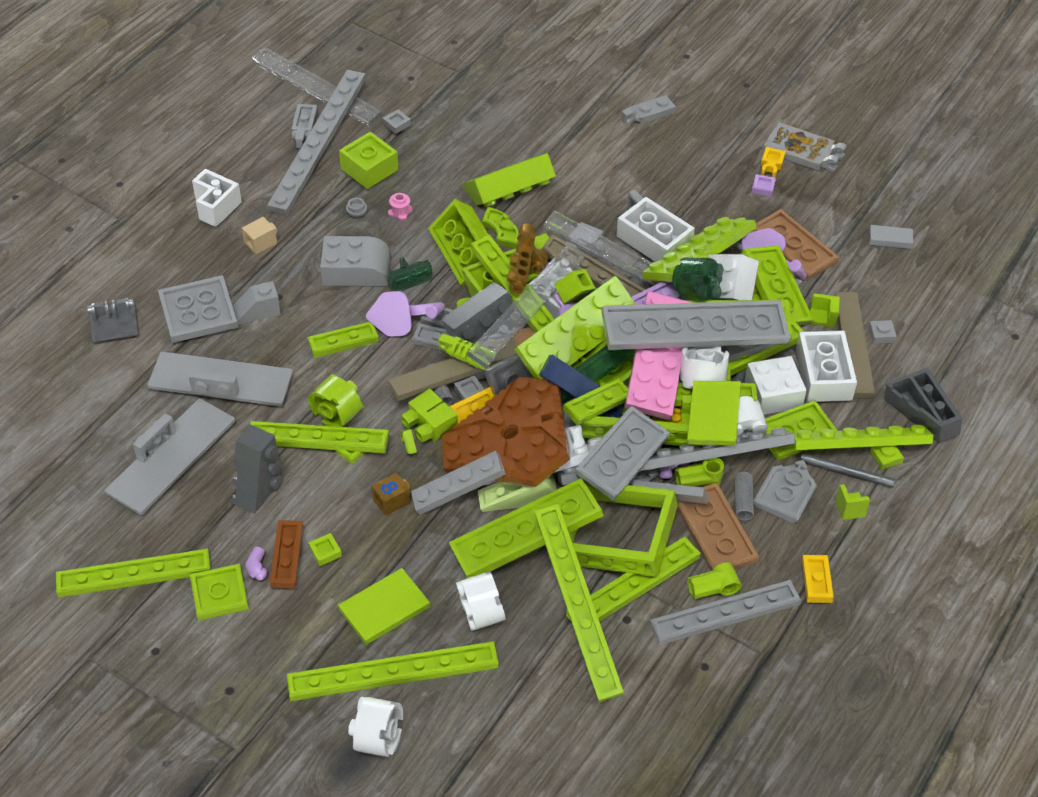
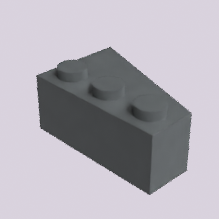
M496 282L487 286L441 319L449 336L460 337L471 343L523 325L509 292Z
M928 367L886 383L885 400L916 425L925 426L939 443L960 435L962 417Z
M251 424L236 440L234 466L238 468L237 477L233 478L232 484L236 486V494L231 496V503L255 514L273 490L279 488L282 476L275 435Z

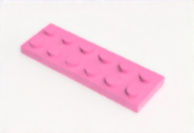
M650 291L647 292L645 304L692 303ZM684 347L635 350L625 409L633 406L644 414L667 420L671 419L681 368L682 349Z

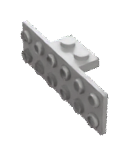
M160 352L148 382V388L281 407L283 406L293 376V369Z
M198 399L175 422H173L171 416L165 413L158 420L154 421L151 427L133 443L137 459L105 489L106 495L137 514L143 515L235 423L234 417L202 399Z

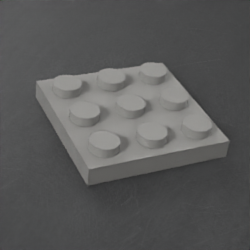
M223 275L158 290L172 343L238 328V322Z

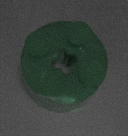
M684 257L681 259V264L676 265L672 276L673 288L680 295L678 298L680 300H692L703 303L719 299L722 293L719 285L722 282L724 271L722 264L717 263L712 258Z

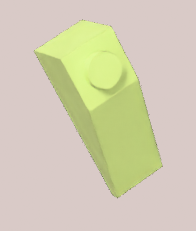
M551 474L536 487L496 482L478 490L480 509L482 512L520 508L557 490L555 478Z

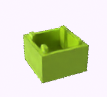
M368 132L339 150L340 169L366 189L398 171V152L372 132Z

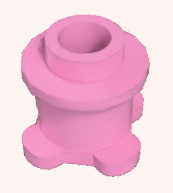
M396 193L390 197L389 203L392 209L388 210L389 217H396L400 221H405L408 214L413 211L412 206L409 205V196L403 193Z

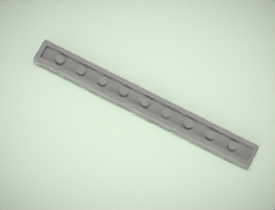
M352 70L345 72L267 205L268 211L288 216L366 80L365 73Z
M775 428L768 434L753 432L749 433L746 438L737 436L736 446L701 445L694 447L692 444L679 446V450L671 451L670 448L659 449L656 451L657 454H654L640 471L794 444V434L786 431L785 428ZM577 466L557 471L558 481L562 485H566L580 479L581 477L574 473Z

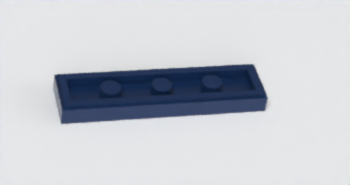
M553 354L548 356L539 373V376L551 384L557 385L560 390L574 399L601 387ZM625 402L600 414V416L619 418Z

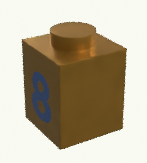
M397 472L372 485L373 501L385 516L410 503L411 487L406 479L402 480Z

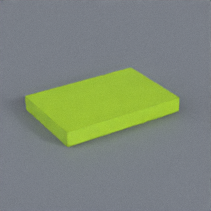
M693 381L688 444L737 445L741 381Z
M815 400L765 418L768 426L765 434L771 433V430L775 428H785L786 431L791 433H797L798 430L820 432L821 429L838 431ZM791 444L769 448L778 461L805 451L795 450Z
M403 568L338 604V610L365 645L430 608L428 599Z

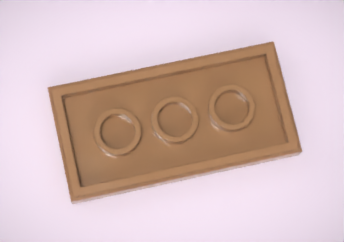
M781 209L757 222V228L752 231L771 228L783 235L786 240V247L782 252L785 259L789 262L799 260L807 274V281L839 262L840 257Z
M717 482L702 487L709 495L708 504L677 501V510L710 571L715 566L725 562L731 563L735 570L759 562V555Z

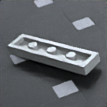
M494 451L411 491L416 512L420 515L505 475L500 454Z

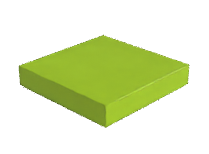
M240 564L190 574L198 621L249 610Z

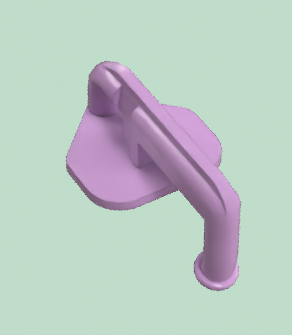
M771 228L751 232L741 238L743 250L745 248L779 245L783 252L786 247L784 236ZM786 260L792 274L800 280H805L807 274L799 260L792 262Z
M401 291L384 292L367 312L366 318L389 337L403 336L412 328L411 316L426 314L427 317L433 319L444 311L445 305L441 302L409 305V299L405 293Z

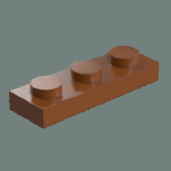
M278 520L270 588L296 589L304 527L303 521Z

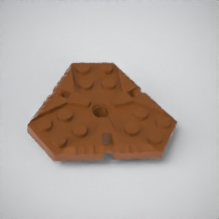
M518 377L506 386L504 390L502 389L498 395L496 394L491 400L489 399L485 402L484 407L480 410L476 409L472 415H468L460 424L455 425L441 436L443 465L447 474L497 451L500 454L506 474L494 481L536 487L570 460L566 426L563 422L564 412L561 392L557 385H553L545 379Z

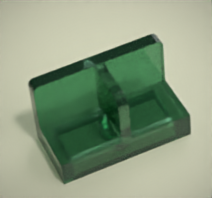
M401 257L400 268L388 274L389 289L391 292L404 291L431 281L432 265L429 260L418 261L409 265L405 258Z

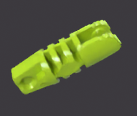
M442 333L438 339L439 348L445 350L446 354L456 357L465 363L468 362V364L483 371L489 367V364L478 357L491 362L497 356L495 353L460 337H452Z

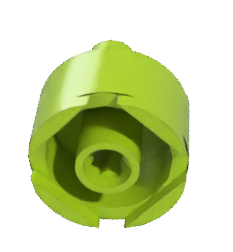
M334 374L326 378L308 396V404L315 416L319 413L323 418L321 422L326 426L344 427L364 407L357 394L358 388L356 384L350 380L346 382Z

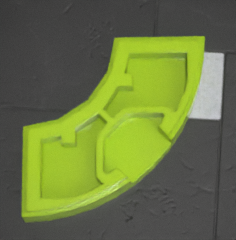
M487 207L482 220L483 226L495 233L497 245L516 248L518 242L517 226L513 224L505 213Z

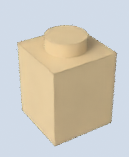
M264 217L242 227L244 243L255 255L277 244V229L273 223H269Z

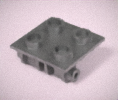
M133 299L116 300L117 304H115V300H112V305L110 306L108 301H105V306L103 303H92V306H87L88 314L90 315L93 343L138 335Z

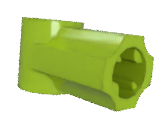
M716 457L705 459L701 464L675 468L676 484L696 487L701 485L707 486L717 482L720 485L724 463Z
M729 562L715 566L710 572L691 576L687 579L689 593L694 599L721 593L723 596H730L737 593L742 587L733 565Z

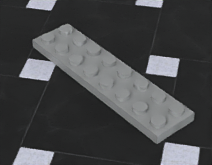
M781 300L603 306L601 310L608 350L788 343L790 340Z

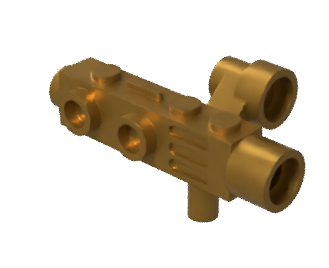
M522 224L519 227L516 251L513 252L509 265L513 266V268H510L506 281L510 282L509 290L516 294L524 292L530 266L533 273L541 274L544 272V267L548 262V253L542 249H536L534 246L536 228L531 224Z

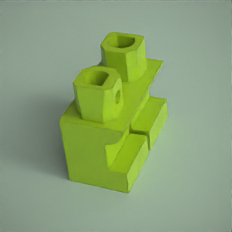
M430 388L408 402L409 410L401 415V423L407 429L415 424L419 426L414 429V434L421 443L430 438L437 442L441 434L458 424L457 414Z

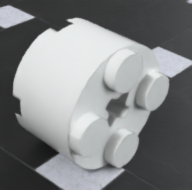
M702 346L690 349L689 347H684L682 349L680 379L683 381L682 386L691 389L693 388V381H726L729 360L728 351L723 353L720 346Z
M749 396L740 397L737 436L746 438L749 433L753 432L765 434L768 426L759 401H753V398Z
M490 572L456 582L471 631L506 620L503 606L500 603L499 594Z
M360 697L356 719L350 721L348 731L349 735L353 736V749L358 752L389 757V754L393 755L398 746L402 729L397 728L398 719L403 720L402 705L393 701Z

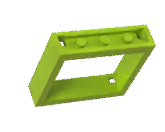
M584 481L595 500L659 507L662 510L649 552L573 543L578 529L570 532L569 535L580 567L657 576L678 507L675 490L627 485L613 501L587 481Z

